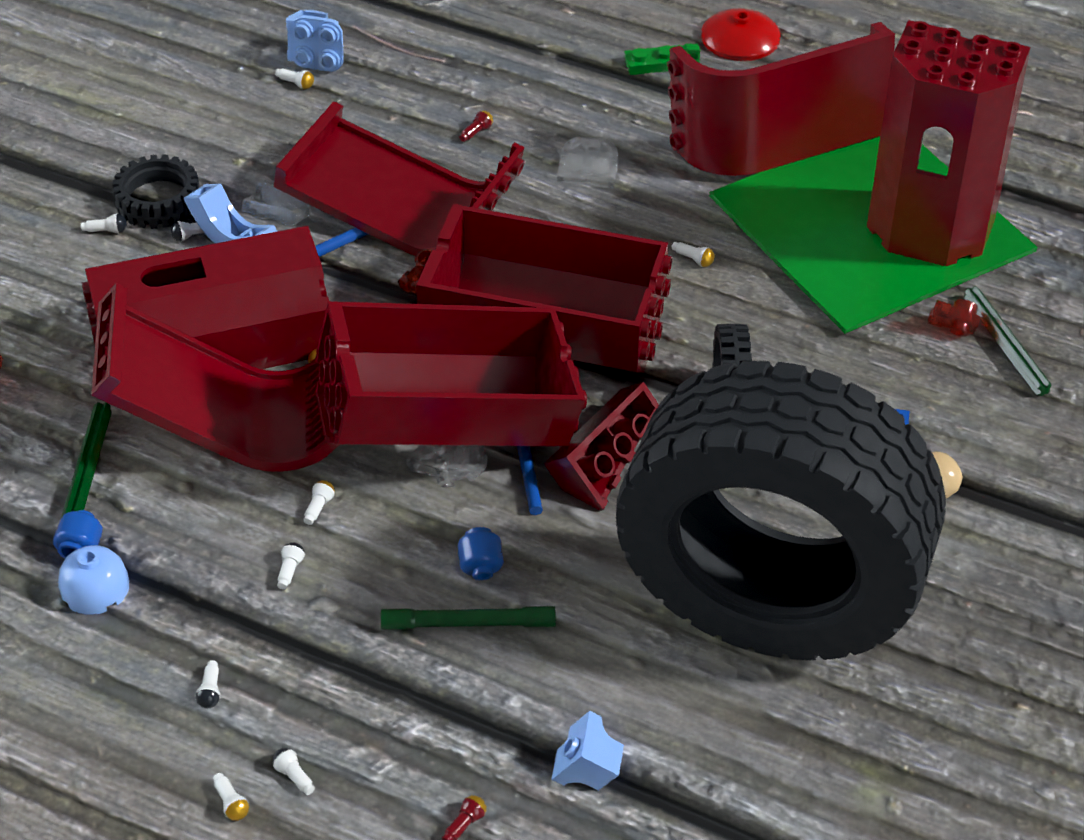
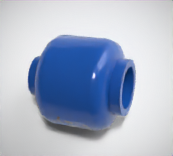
M71 511L64 514L60 519L53 537V544L59 555L66 559L76 549L99 545L103 534V527L99 520L89 511Z
M486 527L472 528L466 531L465 535L460 538L457 546L459 565L462 572L473 576L475 580H488L502 568L504 564L502 542L500 537L492 532L491 529Z

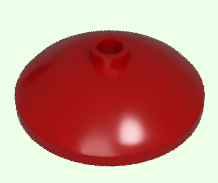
M744 8L727 9L714 14L705 21L701 30L702 42L710 52L719 57L734 61H752L770 55L779 46L781 36L779 27L771 18L761 12Z

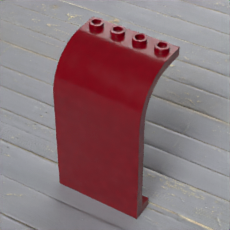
M882 22L870 24V35L745 70H720L707 67L694 60L680 45L670 48V60L667 62L671 82V85L668 86V94L671 99L669 119L672 124V134H670L669 140L672 149L677 151L689 164L702 171L717 175L741 176L759 173L881 136L891 62L895 50V33Z
M333 101L278 163L275 170L273 187L408 254L428 259L431 251L436 250L438 236L453 204L490 211L495 208L503 193L507 192L512 181L523 170L525 160L522 159L525 147L514 142L511 146L509 158L503 156L502 161H499L496 175L490 173L489 178H486L485 181H475L462 177L343 119L344 106Z
M115 283L98 304L91 396L236 463L256 470L283 472L305 468L321 461L340 445L328 444L325 441L316 399V382H319V364L316 363V358L304 366L291 370L270 371L259 369L128 306V288L118 283Z

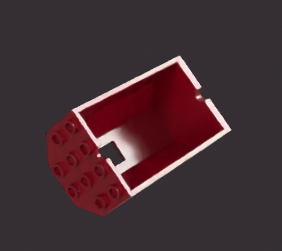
M908 20L892 56L867 228L872 234L877 233L882 239V246L887 252L942 266L955 264L958 258L969 255L970 258H975L983 254L996 218L1031 47L1017 42L992 39L986 35H976L973 39H967L962 37L960 31L954 28H943L929 25L923 21ZM941 127L952 135L953 147L947 176L918 169L923 135L928 128Z
M453 204L438 236L436 250L431 251L416 284L417 304L555 308L559 321L564 325L566 343L571 346V360L644 373L647 361H653L656 350L654 340H660L663 322H660V318L664 308V297H668L671 287V279L666 278V276L670 274L673 257L668 255V242Z
M308 226L86 268L87 282H82L94 345L96 341L98 304L115 283H118L128 288V306L259 369L308 360L310 352L317 349L329 301L323 280L322 264Z
M328 301L316 349V363L319 364V382H316V399L325 441L328 444L569 446L573 433H576L578 430V419L581 411L586 408L587 394L585 390H582L579 381V370L574 366L573 360H571V346L566 343L564 325L559 321L555 308Z

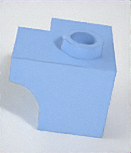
M589 711L570 726L568 739L557 749L551 780L563 786L569 783H582L599 791L619 776L624 745L612 739L606 733L602 725L601 716Z

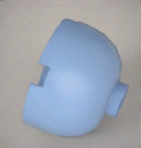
M98 545L85 546L76 549L66 557L59 569L58 587L62 599L68 603L69 608L74 612L85 615L101 614L107 611V606L115 602L119 605L124 600L129 591V577L121 558L113 551Z

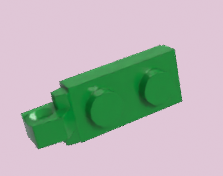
M698 44L680 45L694 60L700 63V48ZM665 45L655 48L625 50L624 60L628 73L630 75L667 72L670 48L676 46Z

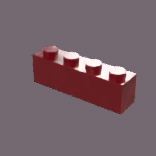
M644 382L620 389L572 436L569 446L559 448L544 463L560 488L599 511L604 510L608 503L607 497L611 490L615 489L620 482V474L625 465L633 459L635 455L634 449L639 440L642 439L654 411L658 408V402Z

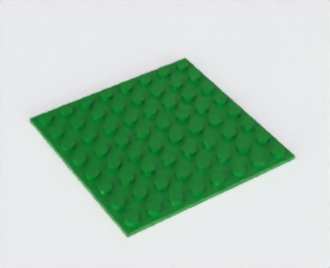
M880 136L762 171L709 192V197L844 334L1037 251L1038 247L997 211L994 224L981 256L970 258L969 255L958 258L955 264L942 266L887 252L882 246V239L877 233L872 234L867 228ZM922 144L918 169L947 176L949 167Z

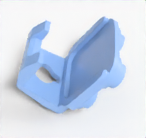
M300 10L286 18L287 60L295 62L296 65L302 68L329 72L339 70L343 65V32L338 25L339 23L336 20L329 19L328 13L315 10Z

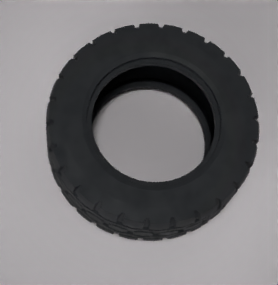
M743 361L739 366L735 363L723 364L710 368L707 372H699L685 380L671 391L654 411L618 492L616 502L618 540L622 551L625 552V558L636 576H641V583L656 599H663V605L683 620L690 619V625L713 637L719 635L722 636V641L746 650L752 647L756 653L782 658L783 654H787L790 659L816 660L818 656L823 660L847 657L850 653L857 655L875 648L877 644L881 645L892 638L912 617L918 607L945 521L946 497L937 461L931 450L927 449L926 442L911 424L905 425V418L884 401L875 402L876 395L852 382L848 385L842 384L841 377L818 369H814L810 373L807 372L806 366L785 362H777L775 367L769 361ZM751 488L790 498L823 516L842 536L827 539L806 538L771 529L736 509L726 500L719 489Z

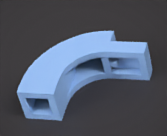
M204 184L183 198L199 227L214 244L277 232L275 225H255L240 216L230 203L221 184Z

